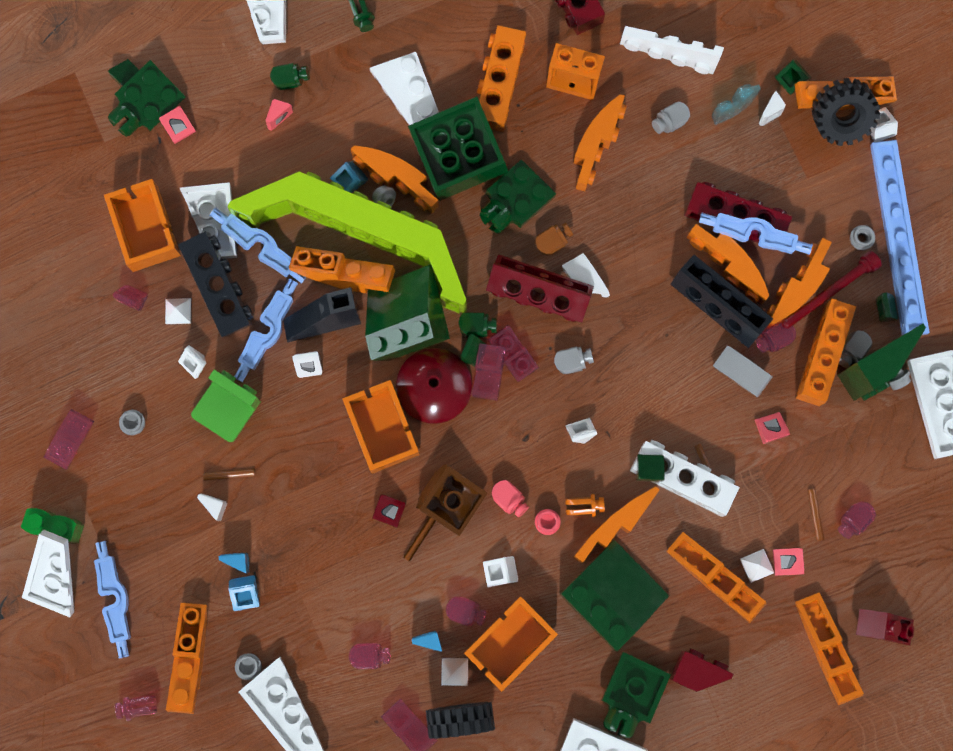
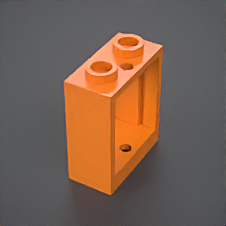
M556 43L549 65L546 88L594 100L605 56ZM573 83L575 87L571 88L569 84Z

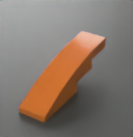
M655 486L631 500L611 515L589 536L573 558L583 563L596 543L606 548L620 528L626 533L631 532L660 489Z
M684 532L666 551L689 573L749 623L766 605V601L747 587L745 582L728 570L721 561Z
M820 592L796 601L795 604L805 631L837 704L841 705L863 696L864 693L852 670L853 665L842 645L843 639Z

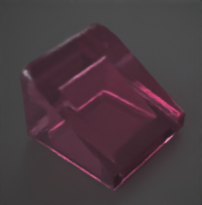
M124 285L113 293L114 298L118 302L137 311L142 310L148 298L147 293L129 285Z

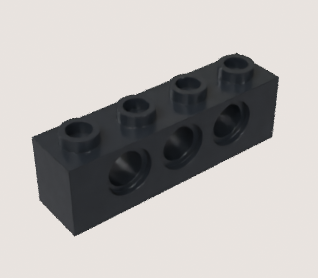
M205 231L178 244L221 337H228L253 325L251 321L254 318L252 310L248 304L244 305L240 297L243 295L242 289L237 281L233 282L229 274L232 272V268L226 258L222 259L218 251L221 249V245L216 235L211 236L209 232ZM205 254H211L213 257V263L208 268L202 265V257ZM220 276L224 281V286L221 290L216 291L212 286V282L216 277ZM229 299L235 304V309L231 314H227L223 309L225 301Z
M693 255L686 262L670 284L747 348L755 342L773 320L771 316L696 255Z

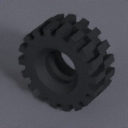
M844 78V83L835 80L833 81L834 86L831 88L828 84L823 87L825 92L823 94L819 92L816 95L818 101H813L812 104L814 108L812 110L813 120L821 136L824 139L826 138L831 144L835 141L838 146H843L844 141H846L847 145H853V140L855 139L858 142L862 141V136L864 134L869 136L872 133L870 128H876L878 125L876 119H880L879 104L868 85L864 82L861 84L858 79H854L853 83H851L849 78ZM854 105L855 108L849 115L845 117L836 116V112L841 107Z
M492 702L467 703L426 710L428 736L430 739L467 736L495 730Z

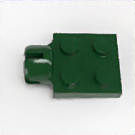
M149 60L114 94L119 104L109 113L108 119L115 126L125 117L128 121L118 131L126 137L132 135L141 126L151 131L160 122L159 118L172 111L186 96Z
M521 159L486 190L485 194L489 197L490 202L481 209L479 216L485 225L490 221L493 223L489 229L494 233H500L512 223L521 228L553 200L556 193Z
M622 652L601 699L602 702L609 706V711L603 723L604 727L610 732H616L622 720L617 735L631 738L640 721L651 723L671 674Z

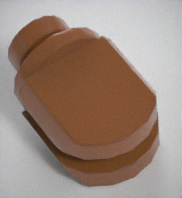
M566 222L561 225V229L556 224L537 235L536 246L542 254L546 256L552 255L565 247L568 243L565 237L568 236L570 238L573 236Z

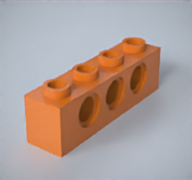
M497 25L496 34L491 33L488 48H492L490 57L485 56L483 71H486L485 79H480L477 94H481L479 102L491 130L504 132L526 41V31ZM506 52L510 57L502 59L498 57V54ZM501 75L505 79L501 82H496L492 77ZM489 98H496L499 103L490 105L486 101Z
M835 299L829 300L824 305L796 399L819 407L827 402L856 306Z

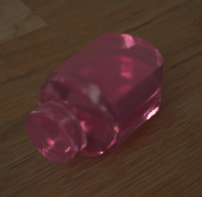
M779 322L762 332L761 337L756 340L757 347L763 353L768 350L770 352H777L795 340V328L792 326L785 329L782 327V322Z
M866 502L852 505L842 516V525L838 528L840 534L850 539L853 535L858 536L861 532L863 533L876 517L872 505Z
M454 597L446 605V614L450 620L471 627L475 621H477L478 625L482 626L487 611L483 609L479 611L480 604L463 597Z
M377 643L357 644L349 652V661L357 669L381 668L382 661L383 664L390 663V649L383 648L382 651L381 645Z
M154 695L133 699L125 697L123 705L121 702L115 703L117 719H121L125 715L127 721H132L134 717L157 713V706L132 709V707L156 702V697Z

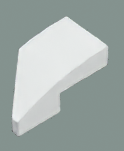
M584 253L562 265L563 271L568 278L594 286L592 293L601 294L602 297L606 298L610 296L602 279Z

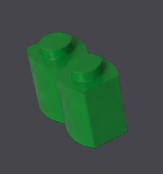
M28 508L26 509L21 528L34 535H39L43 530L68 539L69 544L79 543L84 525L76 519L56 515L50 511Z

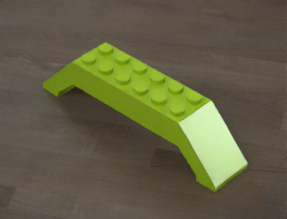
M302 172L292 174L230 201L227 206L231 214L252 228H259L260 224L295 213L422 267L432 265L440 292L442 307L461 315L467 310L466 297L440 229H437L438 226L433 222L415 220V216L406 211L398 213L391 210V206L382 201H377V203L369 201L366 195L354 191L353 194L345 191V188L336 182H330V184L323 182L320 176L311 172H307V174Z

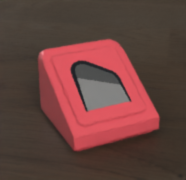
M276 99L272 100L265 120L268 130L272 131L293 113L291 104Z
M181 106L159 118L174 144L196 132Z
M780 412L755 419L763 444L790 435Z
M802 548L773 550L775 576L804 574Z

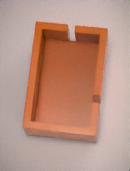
M153 179L131 186V190L137 196L135 199H133L126 188L104 195L125 263L132 272L181 256L175 236L171 232L173 230L159 188Z
M391 380L369 388L372 395L371 398H367L364 390L342 398L372 474L420 455Z
M521 596L503 613L506 616L504 620L499 617L464 652L480 670L484 667L488 669L484 674L501 692L558 635Z

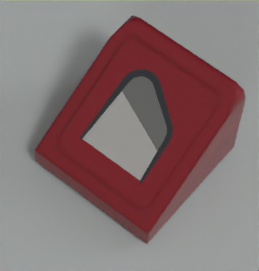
M381 494L372 519L398 528L406 503Z

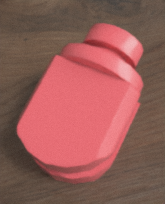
M506 480L499 481L493 487V500L506 513L511 514L515 511V515L519 518L528 510L529 506L526 503L522 504L525 497L511 482Z

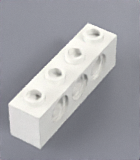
M651 440L650 443L647 441L643 443L638 454L662 455L668 463L665 480L663 482H651L721 517L727 515L740 488L734 485L735 481L725 475L718 477L710 473L712 469L703 464L697 463L695 466L687 462L688 457L678 452L671 454L665 451V446L657 441ZM637 457L630 469V472L637 474ZM681 470H686L691 474L690 483L685 484L679 479ZM704 482L713 484L715 489L713 495L704 493L702 489Z

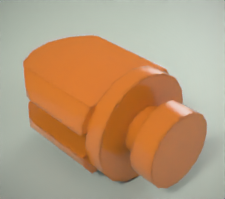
M591 494V497L566 498V505L591 504V507L566 509V515L592 514V517H596V510H599V513L605 512L604 497H598L599 500H595V494Z

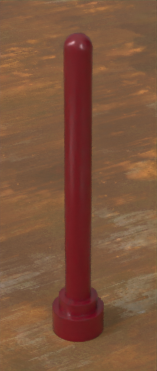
M873 251L865 253L860 257L858 266L782 321V327L785 329L792 327L862 274L874 273L882 266L880 258Z

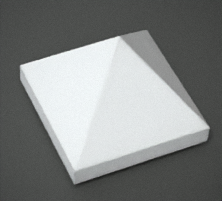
M166 299L165 324H191L192 299Z
M189 345L185 348L178 361L195 379L199 377L206 365L204 355Z
M590 418L566 425L572 442L585 444L597 435V431Z
M764 549L740 559L750 583L774 573Z

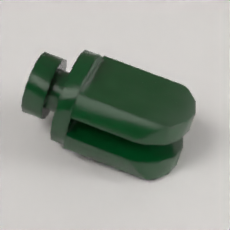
M349 0L354 14V25L359 27L361 32L372 30L374 28L373 21L375 16L369 11L366 0H359L363 13H360L355 0Z
M289 63L273 67L270 78L278 90H287L302 86L303 80H310V74L307 66H301L300 69L298 63Z
M466 312L459 318L460 332L464 337H469L471 334L478 338L488 337L489 330H491V333H497V318L489 320V314Z

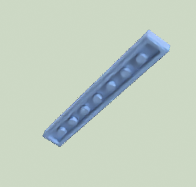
M897 140L872 142L870 148L901 334L904 335L924 323L926 329L922 335H927L930 332Z

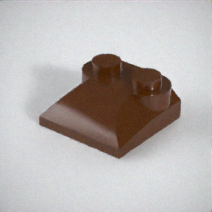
M444 464L434 473L420 494L416 508L460 536L486 497L487 492Z

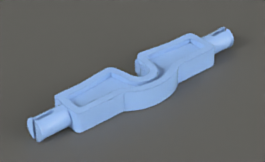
M216 207L210 213V217L222 224L221 230L233 238L243 249L249 250L256 242L262 243L263 249L258 255V259L262 263L275 269L284 277H288L290 274L301 284L307 278L289 269L292 258L277 247L275 240L267 232L249 227L233 214L226 216Z
M702 212L699 223L713 226L714 232L727 235L741 242H747L751 231L757 230L760 234L758 245L761 248L778 250L789 254L796 250L810 255L813 244L798 241V235L775 229L770 223L760 218L740 219L722 213L715 217Z
M288 279L282 292L276 291L270 304L260 316V321L270 327V332L268 334H262L257 331L251 332L246 346L238 359L241 365L234 376L236 380L243 383L249 370L256 369L265 351L271 348L280 338L283 329L282 321L293 303L291 295L298 285L292 279Z
M106 541L97 542L95 545L99 559L94 560L97 574L98 593L100 596L113 594L116 597V602L104 607L102 613L108 628L110 642L116 643L118 658L128 657L130 655L126 640L131 638L126 616L129 606L128 593L124 585L119 581L115 558L109 556Z

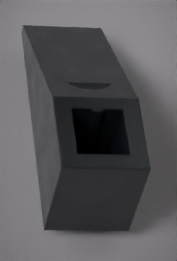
M350 287L326 293L285 318L283 323L286 339L289 343L359 325L361 320L357 302Z

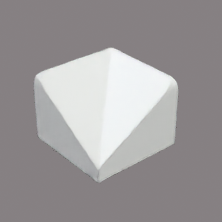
M442 658L441 685L468 686V658Z

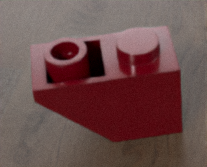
M860 609L856 635L910 646L911 639L914 636V620L886 612Z
M690 648L689 652L681 651L669 680L698 692L730 680L734 674L727 671L728 665L714 660L713 664L703 660L704 654Z

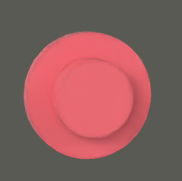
M544 509L535 517V527L541 534H554L560 527V517L551 509Z

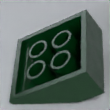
M474 97L408 126L439 201L508 172L478 97Z
M427 265L392 279L389 292L368 289L365 338L371 361H390L450 339L432 265Z
M924 323L837 375L853 401L860 397L865 401L891 386L889 381L898 375L925 331L926 326Z
M615 540L559 594L614 651H618L669 597L662 587Z

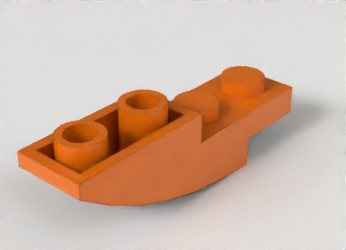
M894 76L848 77L851 83H853L854 79H858L861 84L863 82L867 84L879 105L897 100ZM833 81L797 82L795 84L798 109L813 108V101H818L816 95L819 92L823 94L825 92L823 87L827 84L830 88L834 86ZM845 105L839 110L854 109L855 107L854 105Z
M620 94L599 112L589 125L578 146L573 162L582 166L576 185L577 190L585 192L587 184H593L596 171L592 170L594 161L600 162L603 149H609L611 141L616 143L620 128L616 127L618 119L623 120L627 105L623 104L624 95Z
M353 146L351 148L354 164L361 170L366 168L371 173L370 177L379 186L384 184L391 187L396 182L395 186L404 195L409 193L415 198L414 203L421 210L425 211L427 209L430 213H433L439 207L438 199L424 188L427 184V177L406 161L381 150L362 146Z
M695 224L687 236L690 244L697 250L702 251L703 249L710 254V259L720 266L725 265L727 268L721 274L725 280L735 288L738 287L744 291L745 296L753 303L758 302L762 305L769 297V293L752 259L731 237L720 234L715 238L702 227Z
M822 238L817 244L813 243L810 255H806L810 258L807 265L802 264L795 278L791 277L787 283H781L776 292V296L779 299L776 305L771 304L767 311V314L773 318L767 326L768 328L781 323L785 318L798 310L819 288L830 268L821 263L832 242Z
M296 246L289 265L291 271L304 277L342 289L351 287L352 291L366 294L368 289L389 292L395 273L393 265L347 259L340 252Z
M180 604L172 654L174 661L166 704L167 712L194 714L197 690L200 689L203 667L207 605Z

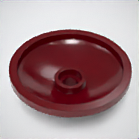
M429 348L416 352L404 362L397 376L396 391L401 406L411 417L423 423L440 424L456 418L466 408L472 394V379L466 364L457 355L444 349ZM430 380H438V386L431 387L429 385Z

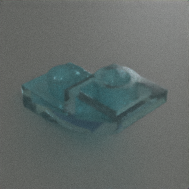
M750 84L741 86L735 92L732 103L731 101H724L718 104L712 114L714 124L716 125L731 119L746 109L757 97L761 90L760 85L751 87Z

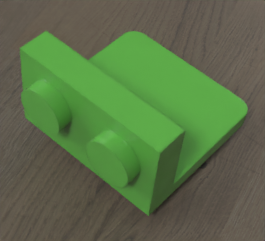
M213 370L208 377L212 384L192 411L191 416L194 420L226 441L234 442L261 401L255 396L257 391L246 384L240 387L234 383L236 378L225 370L221 374Z

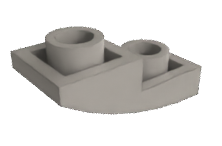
M728 345L713 365L715 369L757 398L772 379L769 373Z

